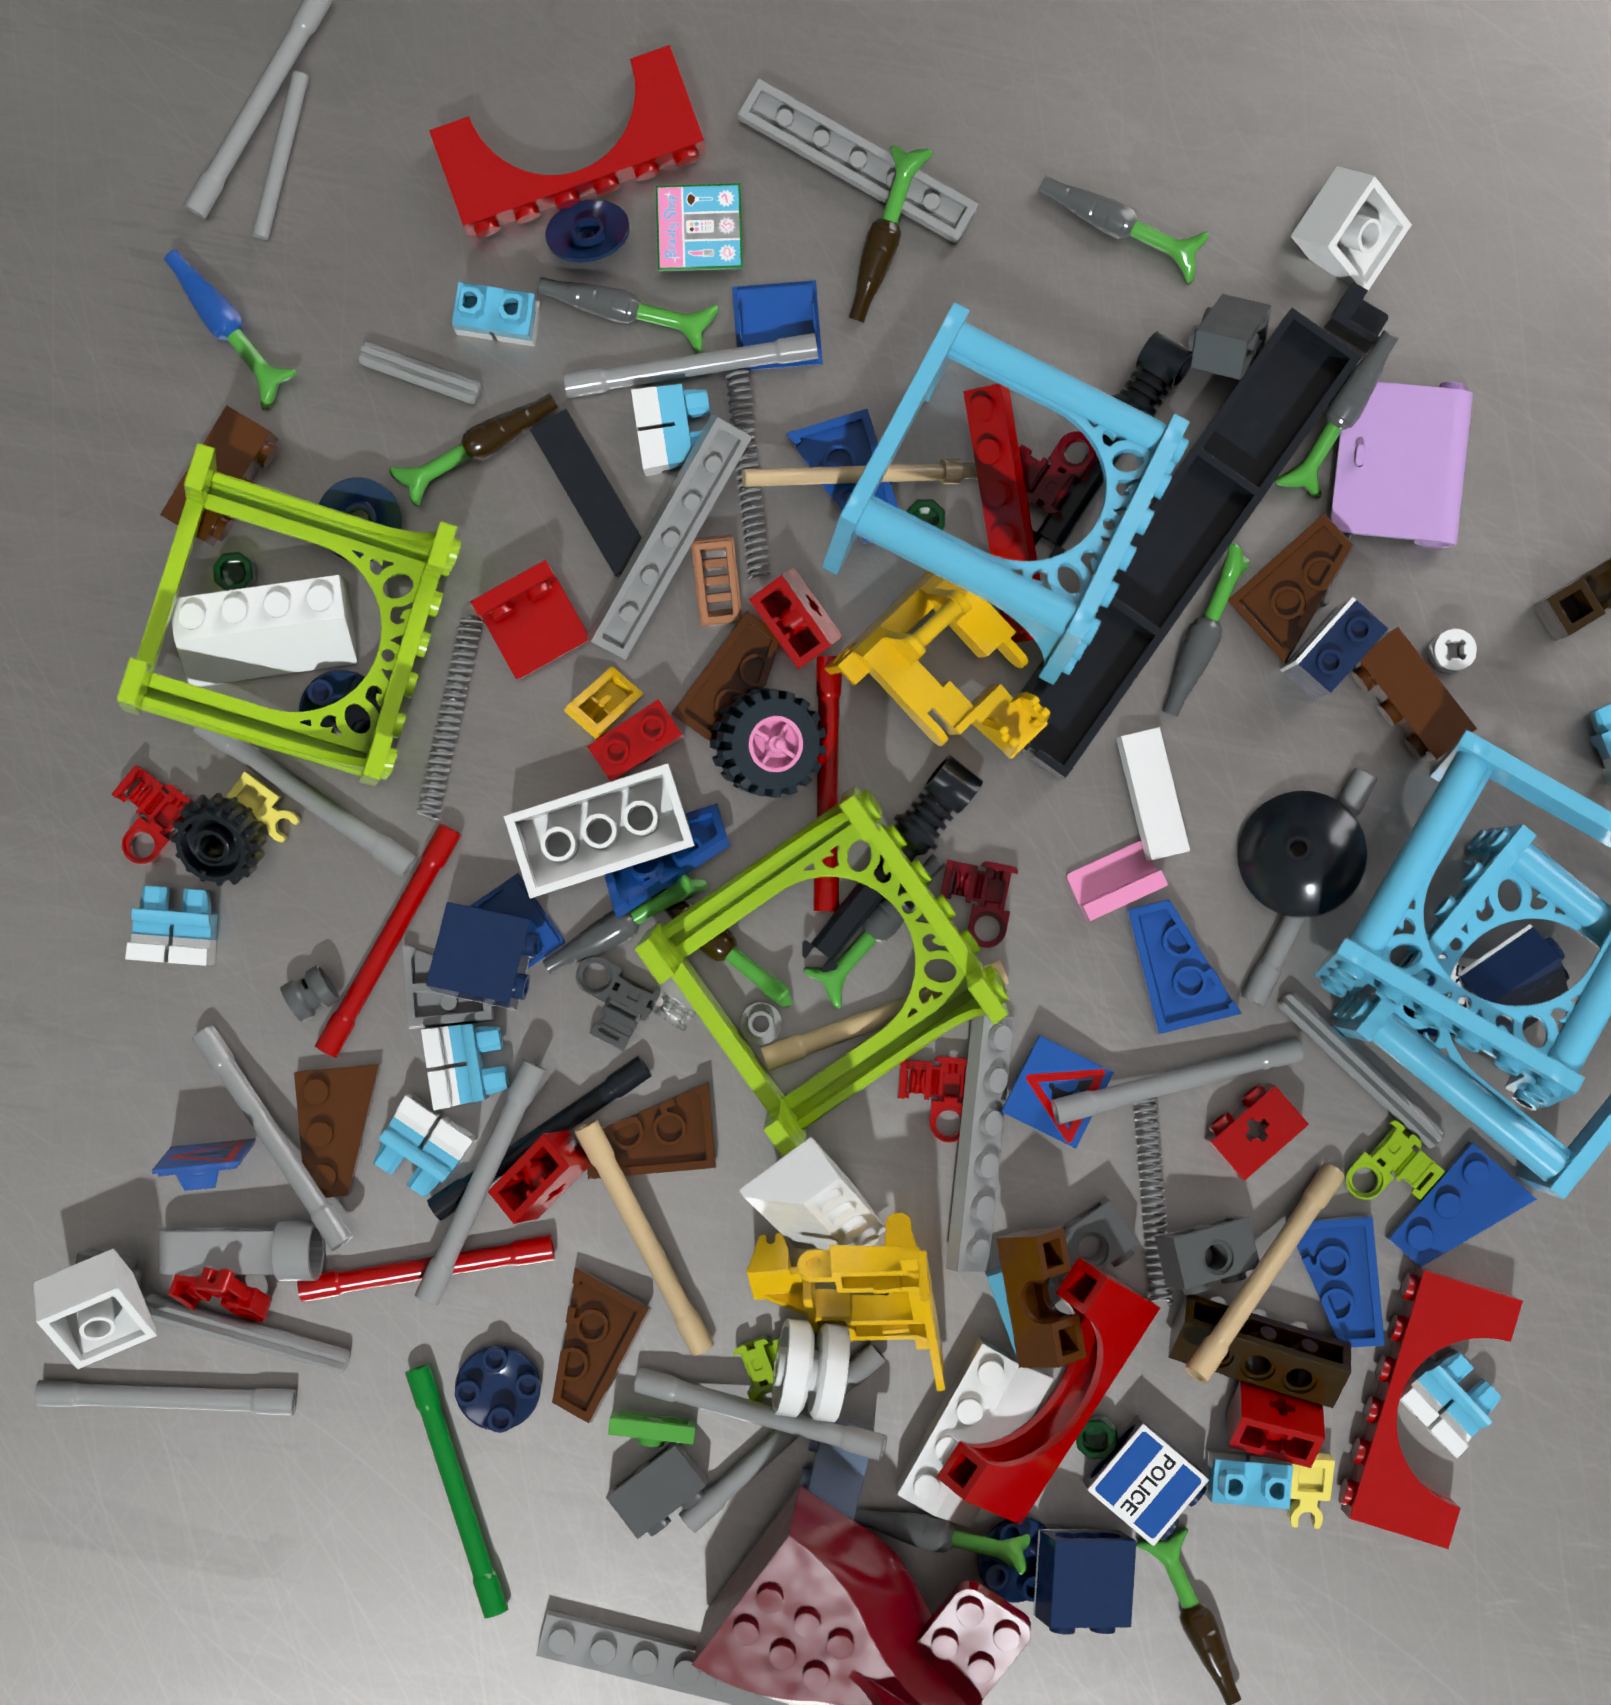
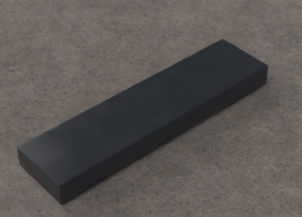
M564 409L533 427L530 431L611 570L617 577L623 573L642 537L567 409Z

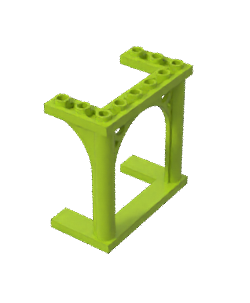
M197 443L184 483L186 502L137 658H129L117 702L123 711L140 716L142 711L354 774L360 776L358 782L375 787L381 778L387 780V777L389 778L395 764L398 750L390 747L393 738H400L406 714L399 713L403 696L412 698L419 674L411 672L415 657L424 658L431 633L423 630L428 615L437 616L443 597L442 592L436 591L438 581L441 575L449 576L460 550L462 541L454 538L457 526L440 521L435 532L427 533L407 531L378 524L219 473L216 466L215 448ZM205 509L330 549L348 560L363 575L371 587L378 604L381 618V638L377 656L369 673L347 696L320 709L305 712H287L260 706L154 673ZM353 551L361 553L363 556L359 558ZM371 560H375L381 566H383V561L393 564L386 567L379 575L372 573L370 569ZM404 574L412 579L413 587L407 595L400 598H390L384 594L383 586L392 576ZM413 603L410 609L405 610L401 614L400 619L404 620L402 623L395 624L391 621L390 614L393 608L404 607ZM403 636L400 646L391 640ZM391 650L394 653V659L390 662L383 660V651ZM382 670H392L389 681ZM372 686H377L382 693L381 695L379 693L376 694V703L381 708L379 714L374 705L366 699V692ZM349 705H360L368 713L370 728L366 733H356L347 725L345 710ZM326 716H334L336 726L341 735L331 733L333 727H321V721ZM310 720L311 726L302 724L300 722Z
M854 785L841 795L840 803L663 926L660 921L648 929L634 948L660 985L672 977L764 1106L767 1115L763 1130L782 1157H785L806 1141L808 1126L948 1030L979 1016H988L994 1025L1008 1015L1005 1002L1010 998L1007 995L1008 991L1005 988V982L992 964L986 968L982 965L976 956L981 951V948L967 929L962 933L959 932L951 920L957 916L952 906L943 894L935 898L926 885L932 881L926 869L918 859L912 863L902 851V848L907 843L894 824L887 828L880 820L882 818V807L868 788L861 792L857 785ZM857 840H864L871 848L870 862L861 871L852 869L848 862L849 848ZM839 846V864L836 867L827 866L822 859L833 856L834 854L830 850ZM880 855L884 858L883 870L885 874L891 872V877L886 882L879 881L874 875V871L880 862ZM812 863L814 864V869L805 870L807 866ZM818 877H839L860 882L876 890L891 902L901 914L909 929L915 951V972L910 992L901 1009L887 1025L784 1096L686 957L793 884ZM900 884H902L907 892L898 895ZM906 901H912L915 904V909L910 913L905 912L902 908L903 903ZM923 914L928 922L916 920ZM927 934L935 935V937H932V941L937 945L946 946L948 950H927L922 940ZM944 959L955 966L956 973L950 980L937 981L927 976L924 967L930 960ZM925 986L932 991L942 992L936 998L931 994L926 1002H922L919 997V991ZM912 1008L917 1010L916 1012L908 1016Z

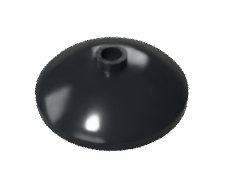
M1314 791L1287 792L1262 804L1246 822L1240 835L1237 851L1241 877L1255 899L1269 910L1293 918L1320 916L1344 904L1359 887L1366 870L1368 856L1366 838L1354 814L1338 800ZM1299 842L1305 843L1307 845L1306 853L1300 857L1294 856L1291 852L1293 845Z

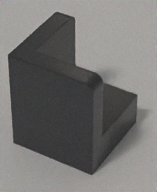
M1353 282L1343 294L1323 328L1363 352L1368 353L1377 342L1378 335L1389 317L1380 309L1363 300L1368 290Z

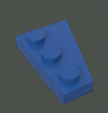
M868 408L786 433L787 438L808 467L867 466L878 446ZM881 482L874 496L898 508L891 482ZM857 483L821 485L842 513ZM858 535L863 544L871 543V541Z
M717 803L686 813L695 846L604 875L617 919L674 883L680 876L688 874L730 846Z
M1163 900L1126 910L1157 1034L1242 1014L1220 982L1221 980L1199 949L1196 940L1170 900Z
M1468 1141L1444 1169V1174L1421 1200H1417L1385 1236L1420 1267L1537 1200L1472 1142Z
M1363 1215L1314 1219L1298 1243L1297 1248L1337 1339L1351 1343V1348L1385 1346L1373 1216Z

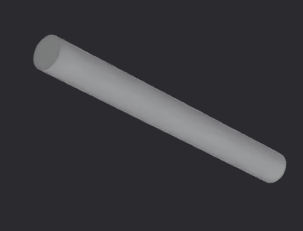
M297 71L292 72L252 231V236L262 240L269 239L309 80L308 75Z

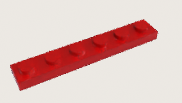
M998 383L963 391L990 554L1013 561H1038L1010 390ZM1039 572L1031 577L1034 580L1041 581ZM999 609L1000 615L1016 631L1011 637L1015 643L1034 640L1024 627Z

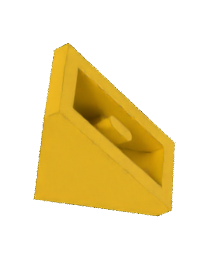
M611 666L570 702L564 711L597 740L614 729L644 693L616 668Z

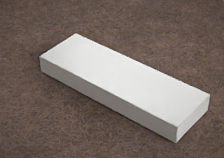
M1160 727L1117 737V745L1146 862L1190 851Z

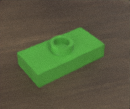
M613 1410L609 1419L608 1435L639 1438L638 1444L649 1447L664 1446V1441L694 1445L697 1419Z

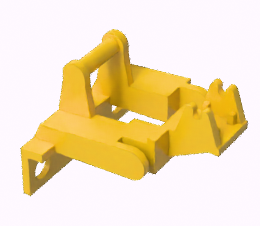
M928 570L824 668L830 675L842 673L852 685H856L865 675L870 673L935 744L941 747L948 741V737L943 729L949 735H958L972 724L1000 748L1009 759H1012L1048 724L1047 721L1051 714L1046 707H1042L1038 703L1040 699L1036 695L1020 692L1012 697L1001 684L989 685L970 702L951 681L939 683L917 660L926 653L925 647L949 625L978 658L989 656L997 648L1018 669L1024 668L1029 663L1027 656L1011 639L1016 631L988 601ZM932 609L936 611L913 635L908 633Z
M897 1212L887 1218L884 1246L829 1245L830 1250L813 1249L803 1253L798 1259L797 1267L791 1266L789 1250L781 1233L775 1234V1241L772 1244H768L765 1235L758 1237L750 1264L747 1266V1276L754 1300L766 1299L806 1315L815 1336H817L821 1327L828 1323L847 1326L849 1328L850 1341L915 1339L917 1350L929 1349L937 1391L945 1390L942 1340L926 1251H921L916 1246L911 1220L908 1215ZM814 1282H835L837 1289H816ZM874 1292V1294L888 1293V1295H853L851 1293Z

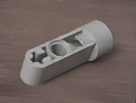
M280 1220L276 1227H174L159 1229V1274L201 1275L203 1267H210L217 1271L220 1269L231 1270L235 1272L234 1275H275L278 1281H317L321 1275L324 1263V1239L312 1220Z

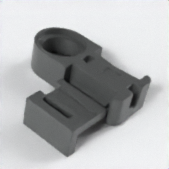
M602 957L586 958L579 964L576 971V981L579 988L585 994L606 1004L608 998L611 999L608 1006L604 1005L602 1011L606 1012L600 1025L594 1023L589 1034L624 1052L638 1024L635 1021L637 1015H642L639 1022L647 1021L660 997V988L657 986L653 992L622 976L623 968ZM594 964L601 965L608 973L605 985L597 989L588 987L583 981L585 969ZM599 1028H602L618 1036L619 1039L617 1040L612 1036L600 1031Z

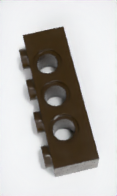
M1186 1295L1171 1327L1168 1358L1188 1364L1205 1337L1211 1334L1229 1306L1196 1295ZM1251 1313L1230 1344L1226 1356L1215 1372L1334 1408L1351 1374V1343Z

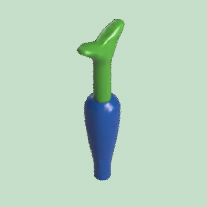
M172 250L164 257V261L175 273L184 292L207 329L215 338L229 341L255 374L259 386L262 410L269 409L277 395L279 384L292 379L297 373L296 370L270 366L241 331V316L231 303L210 282L206 281L202 275L190 266L178 250Z

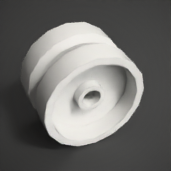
M786 1318L781 1330L773 1369L772 1408L775 1415L797 1417L803 1410L807 1400L808 1411L813 1420L834 1423L837 1421L844 1400L849 1369L850 1334L847 1326L825 1323L818 1331L814 1342V1331L809 1321Z

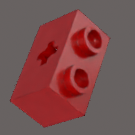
M795 568L785 572L749 598L751 604L798 669L843 638Z
M657 699L587 747L610 782L627 777L684 739V736L660 700Z
M1258 1083L1249 1089L1240 1099L1243 1105L1232 1115L1226 1111L1217 1117L1208 1127L1211 1133L1204 1138L1237 1177L1244 1181L1309 1125L1276 1085L1267 1083L1264 1087ZM1252 1119L1256 1122L1262 1120L1258 1125V1129L1261 1132L1258 1137L1251 1134L1245 1136L1250 1130L1246 1124L1248 1120Z
M567 1130L544 1133L487 1192L513 1224L536 1220L582 1175L591 1163L585 1151Z
M1240 1381L1227 1409L1228 1447L1311 1468L1325 1440L1323 1405Z

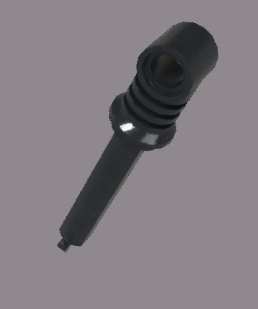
M1156 331L1145 343L1136 362V368L1139 372L1133 371L1130 376L1134 381L1127 380L1124 385L1128 390L1121 389L1119 394L1111 396L1154 417L1157 413L1154 407L1160 408L1163 403L1160 398L1166 399L1169 394L1165 389H1175L1191 368L1193 351L1188 350L1187 347L1163 333ZM1103 434V442L1109 447L1118 441H1122L1115 438L1114 442H1112L1107 435ZM1123 453L1113 458L1114 466L1116 465V463L1118 462ZM1097 459L1095 466L1084 483L1076 479L1057 507L1062 516L1054 518L1048 514L1038 531L1033 530L1035 546L1041 536L1056 545L1049 558L1067 552L1062 548L1103 485L1104 477L1099 459Z
M948 755L940 763L925 783L924 789L927 793L924 795L920 792L917 796L921 801L919 803L912 802L911 806L914 810L911 812L907 809L905 813L896 814L893 818L897 822L894 826L907 843L902 848V851L910 862L916 856L926 855L929 849L935 851L938 848L937 839L940 837V834L937 832L938 829L944 831L947 828L944 824L945 820L951 823L954 818L950 814L952 812L959 814L969 804L983 784V780L951 755ZM880 855V862L874 871V875L879 881L886 882L890 879L891 872L885 874L883 870L884 858ZM858 882L812 942L809 943L807 940L802 942V956L806 958L815 947L829 958L820 970L824 973L837 969L839 965L834 962L884 896L871 887Z

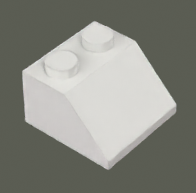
M1336 166L1291 234V238L1310 261L1349 286L1355 282L1369 290L1412 224L1374 175Z
M114 1248L33 1282L36 1322L77 1369L157 1336L156 1327L135 1276Z

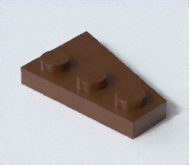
M1323 513L1232 595L1228 602L1279 659L1286 664L1354 545Z
M745 611L671 714L710 742V739H716L717 731L711 730L714 721L720 722L723 718L718 713L723 705L731 706L733 704L731 698L735 695H745L747 690L754 688L764 689L779 645L778 640L768 626L749 611Z
M382 1063L294 1072L302 1163L325 1198L348 1196L351 1194L362 1148L364 1130L370 1114L373 1092Z
M709 1082L602 1128L624 1176L716 1168ZM591 1164L587 1168L588 1179L601 1178L597 1169Z
M576 1267L572 1281L574 1286L571 1304L568 1306L566 1316L567 1328L563 1350L560 1352L552 1403L589 1424L593 1422L652 1307L582 1268Z

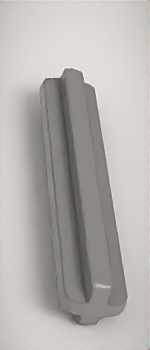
M364 342L360 349L358 361L363 366L470 404H474L480 394L481 385L472 378L370 342Z

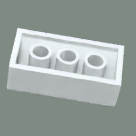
M340 575L179 597L176 600L171 616L174 642L188 683L198 687L359 665L348 581Z
M664 764L504 816L530 899L695 846L684 806L669 764Z
M812 1137L739 1190L743 1197L796 1248L830 1250L829 1245L873 1246L879 1240V1235L886 1231L885 1226L859 1189Z
M979 1335L896 1482L897 1495L936 1517L970 1528L981 1508L962 1500L937 1478V1475L959 1441L973 1444L992 1442L1011 1434L1026 1424L1033 1417L1054 1378L1038 1368H1019L1018 1359L1015 1355Z

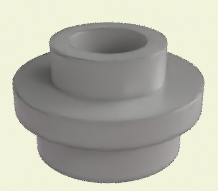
M765 1002L749 1005L740 1017V1030L743 1036L753 1044L765 1045L771 1043L779 1036L782 1029V1018L779 1011L771 1004ZM760 1015L765 1016L769 1020V1027L763 1032L756 1031L752 1024L753 1019Z

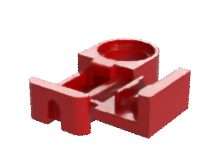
M134 765L111 794L114 798L120 799L124 803L130 800L138 807L136 813L138 815L143 814L148 818L139 816L125 833L122 839V851L125 857L136 864L147 865L158 861L173 843L169 837L175 829L172 826L173 822L181 815L180 811L189 802L193 803L195 801L183 794L179 787L171 784L163 785L139 765ZM138 778H140V782L135 786L131 793L128 796H126L125 794L134 785ZM164 787L170 791L168 794L162 790ZM141 833L149 834L155 844L153 852L144 858L137 856L132 848L134 838Z
M938 1055L935 1057L934 1062L940 1063V1066H932V1061L906 1059L900 1063L897 1098H909V1093L924 1094V1100H929V1097H937V1100L931 1099L930 1129L933 1135L942 1142L952 1143L958 1141L960 1128L952 1135H945L937 1129L936 1120L942 1112L947 1110L956 1112L961 1119L968 1058ZM909 1070H910L909 1089H908V1091H907L908 1072H909Z
M203 1267L200 1277L175 1274L168 1291L169 1296L192 1310L196 1309L198 1301H201V1299L209 1302L211 1296L216 1298L222 1297L220 1302L222 1307L241 1318L255 1322L265 1321L273 1301L272 1298L258 1288L249 1287L233 1276L235 1272L227 1269L217 1271L210 1267Z

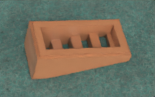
M733 535L695 538L691 545L700 626L738 622L742 612ZM725 549L726 557L701 559V552ZM727 566L728 574L703 577V569ZM729 584L730 591L705 594V586ZM731 601L732 603L731 609L707 611V603Z

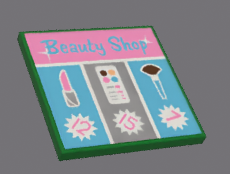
M740 183L655 186L658 272L743 269Z

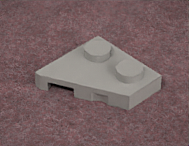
M409 945L402 946L406 1018L409 1029L495 1021L493 1005L434 993L426 986L433 956Z

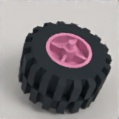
M754 688L747 690L745 695L737 694L732 697L733 704L731 706L723 705L718 712L723 718L720 722L714 721L711 730L717 731L716 739H710V748L717 750V755L713 756L712 759L715 766L722 767L723 771L720 774L723 778L733 782V786L742 791L770 798H780L782 793L792 795L798 792L796 787L798 785L806 787L812 781L808 774L811 771L818 773L822 764L816 762L818 754L825 756L827 747L820 745L819 738L826 737L825 728L817 727L816 722L821 720L817 711L808 709L811 705L804 698L795 697L796 694L768 688Z

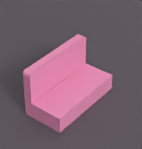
M1137 841L1066 875L1069 886L1086 921H1092L1168 886L1162 871L1156 870L1153 861L1146 862L1141 841Z

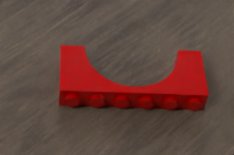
M667 45L630 59L635 80V98L628 125L616 145L606 155L581 170L559 175H544L514 167L497 156L483 142L469 116L429 130L468 237L475 234L478 238L487 237L500 231V226L515 220L519 224L527 223L538 218L541 215L540 211L556 206L557 209H566L580 202V197L596 192L597 195H605L617 190L621 182L636 178L637 181L648 180L658 175L663 167L676 164L677 167H683L699 160V155L706 153L705 141L671 46Z
M1078 1257L1055 1294L1065 1301L1071 1314H1079L1086 1358L1068 1364L1062 1380L1050 1399L1026 1424L1011 1434L992 1442L973 1444L959 1441L937 1475V1478L962 1500L1020 1525L1160 1310L1158 1305L1131 1286Z
M1414 1265L1412 1274L1407 1273L1402 1282L1400 1291L1401 1298H1404L1399 1315L1395 1314L1389 1325L1388 1338L1392 1341L1387 1356L1382 1355L1378 1362L1376 1380L1379 1381L1375 1397L1370 1396L1366 1402L1363 1420L1367 1424L1363 1437H1358L1354 1442L1351 1452V1462L1354 1463L1350 1479L1345 1478L1341 1485L1338 1501L1342 1504L1341 1510L1349 1519L1449 1550L1461 1508L1452 1499L1442 1496L1423 1485L1407 1465L1397 1434V1412L1400 1398L1409 1378L1419 1365L1443 1347L1475 1338H1491L1511 1342L1523 1300L1505 1292Z

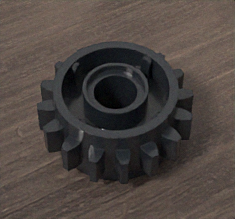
M216 793L210 800L203 794L193 803L189 802L180 811L181 815L173 822L172 826L178 831L171 837V842L176 844L177 853L175 855L177 858H180L186 867L185 870L199 877L200 881L215 882L217 886H222L227 880L235 885L244 876L248 878L258 868L257 864L264 858L265 853L260 848L267 842V838L262 836L260 827L263 824L256 819L252 813L253 809L251 807L247 808L238 802L236 797L232 799L223 798L221 793ZM215 836H217L223 842V844L220 843Z

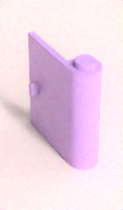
M1377 382L1361 417L1353 427L1342 430L1339 437L1330 520L1342 533L1414 540V544L1433 548H1453L1457 546L1473 404V393L1465 390V384L1442 382L1440 387Z

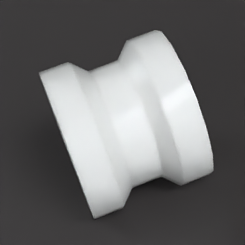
M1451 629L1438 634L1430 641L1427 648L1428 662L1433 669L1444 674L1456 673L1466 669L1473 663L1477 653L1475 640L1471 634L1461 629ZM1457 648L1459 649V656H1460L1461 658H1459V657L1457 656V653H1458V652H1457Z

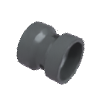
M315 965L307 970L305 978L299 981L291 980L280 987L287 1005L302 1023L315 1016L316 1010L321 1006L329 1007L340 1000L333 982L320 965Z

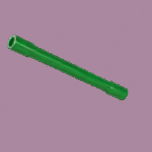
M421 1365L406 1371L405 1375L415 1406L421 1414L473 1575V1585L484 1618L495 1617L506 1612L509 1608L498 1574L493 1569L440 1406L441 1399L430 1365Z

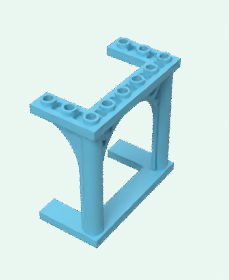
M954 302L839 517L822 568L838 575L858 535L983 598L1016 620L1034 638L1043 654L1044 665L1038 677L1054 685L1062 672L1070 675L1077 660L1081 658L1087 645L1091 643L1101 623L1094 616L1100 605L1105 608L1109 606L1119 586L1112 579L1117 569L1126 571L1137 548L1130 544L1135 532L1143 535L1155 513L1148 509L1152 498L1161 499L1172 478L1171 473L1175 465L1179 463L1190 440L1184 438L1183 435L1190 421L1174 414L1169 423L1166 424L966 323L965 321L970 310ZM950 359L1063 416L1074 424L1092 445L1103 471L1104 503L1095 527L1084 540L1071 550L1053 558L1027 562L1003 559L988 554L874 496L923 402L930 401L947 369ZM1103 434L1107 435L1112 442H1114L1115 438L1122 441H1118L1109 447L1103 442ZM1121 453H1133L1138 469L1131 472L1119 471L1113 465V458ZM1118 483H1134L1125 490L1124 495L1127 496H1121L1116 491ZM1123 510H1124L1122 516H1120V515L1117 513L1118 511H1123ZM1103 522H1111L1113 525V529H1105L1103 527ZM1103 541H1109L1106 548ZM1084 553H1091L1095 557L1089 563V570L1081 562V556ZM1067 566L1076 572L1080 580L1079 592L1069 593L1061 587L1057 578L1058 568ZM1038 572L1045 574L1047 588L1042 586L1044 581H1037L1031 577Z
M1466 730L1438 762L1430 777L1440 783L1349 939L1345 938L1322 961L1314 976L1322 980L1321 986L1325 990L1342 998L1345 994L1352 998L1367 984L1377 989L1375 993L1379 998L1394 1006H1399L1401 1003L1416 1012L1415 1017L1421 1023L1433 1029H1439L1441 1026L1455 1034L1454 1040L1462 1047L1476 1053L1482 1050L1496 1058L1494 1064L1501 1070L1511 1074L1504 1088L1514 1093L1512 1098L1528 1109L1536 1110L1540 1108L1543 1110L1577 1094L1585 1080V1077L1578 1073L1611 1016V930L1584 976L1567 992L1550 1001L1535 1005H1501L1481 999L1460 987L1436 960L1430 948L1424 925L1426 892L1437 867L1488 779L1493 780L1610 848L1611 812ZM1411 901H1413V909L1408 908ZM1404 919H1407L1413 925V934L1393 935L1396 928L1400 931L1403 929ZM1400 945H1411L1419 950L1420 960L1412 967L1400 968L1391 963V951ZM1421 971H1427L1434 976L1435 984L1429 987L1426 985L1428 983L1427 980L1415 979L1414 976ZM1578 996V999L1574 1005L1571 1000ZM1464 997L1469 1000L1470 1006L1468 1009L1458 1004L1460 998ZM1553 1009H1560L1566 1012L1565 1017L1558 1021V1023L1563 1024L1559 1032L1555 1020L1550 1015ZM1498 1016H1504L1511 1020V1034H1509L1504 1025L1497 1027L1496 1018ZM1528 1016L1539 1019L1545 1028L1546 1039L1542 1047H1533L1524 1037L1523 1021Z
M1524 824L1491 828L1487 832L1482 829L1466 847L1470 853L1463 861L1469 866L1460 879L1464 885L1454 897L1448 895L1439 903L1433 912L1437 919L1428 928L1426 935L1436 960L1451 977L1458 960L1476 939L1501 924L1515 920L1543 919L1565 925L1577 931L1600 949L1611 930V906L1532 843L1537 835ZM1506 879L1512 880L1516 884L1520 894L1518 906L1513 911H1506L1502 908L1498 899V888ZM1531 887L1538 892L1534 897L1545 901L1544 906L1540 909L1535 910L1530 906L1532 901ZM1487 898L1492 914L1487 920L1481 921L1477 918L1476 912H1483L1485 899ZM1557 907L1563 914L1556 913L1555 908ZM1464 925H1465L1466 932H1464V931L1461 930ZM1454 938L1460 940L1461 945L1458 950H1452L1450 947V942ZM1406 945L1405 949L1409 953L1399 966L1396 963H1393V965L1400 968H1409L1416 965L1420 960L1419 950L1414 946ZM1442 953L1446 956V958H1438V957H1439ZM1421 971L1414 978L1426 980L1430 977V974H1427V971ZM1357 993L1352 998L1347 995L1341 1000L1333 1011V1015L1337 1018L1331 1025L1345 1037L1367 1042L1371 1041L1383 1049L1524 1165L1515 1176L1528 1187L1564 1200L1611 1142V1094L1571 1144L1566 1147L1478 1076L1458 1053L1448 1030L1440 1026L1437 1029V1037L1432 1042L1428 1033L1424 1032L1421 1036L1416 1032V1029H1425L1429 1026L1405 1014L1404 1004L1402 1003L1399 1006H1394L1382 1000L1376 994ZM1444 1048L1447 1056L1440 1052V1050Z

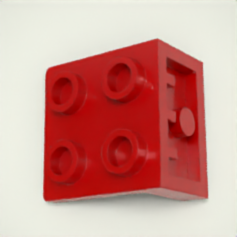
M546 560L470 601L477 615L487 626L516 679L520 680L589 641L586 638L588 633Z

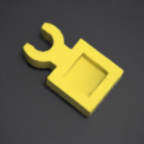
M244 771L225 797L229 799L236 797L238 802L247 808L251 807L256 819L267 825L269 835L277 842L283 843L288 838L278 829L280 819H288L294 825L299 824L301 821L299 815L289 809L279 810L275 807L281 795L249 771Z
M1318 1453L1311 1468L1288 1463L1289 1466H1293L1290 1499L1295 1500L1291 1502L1290 1509L1287 1510V1516L1292 1527H1298L1299 1516L1304 1512L1312 1513L1311 1523L1314 1529H1320L1323 1523V1515L1318 1507V1500H1331L1335 1460L1332 1454Z

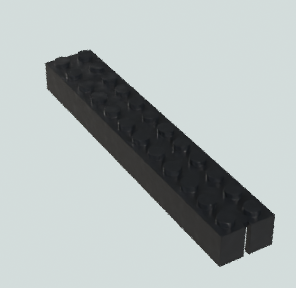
M1291 307L1246 373L1238 381L1176 469L1161 499L1156 498L1149 509L1155 513L1143 535L1135 532L1130 544L1137 548L1125 572L1117 569L1112 581L1119 584L1118 589L1107 608L1099 606L1094 618L1100 620L1101 623L1091 643L1087 645L1081 658L1077 660L1070 675L1062 672L1054 685L1039 678L1038 676L1044 665L1043 659L1020 691L1036 695L1040 699L1038 703L1051 712L1047 721L1048 724L1020 751L1022 754L1030 748L1034 751L1030 758L1032 761L1059 780H1063L1068 776L1362 358L1360 354Z

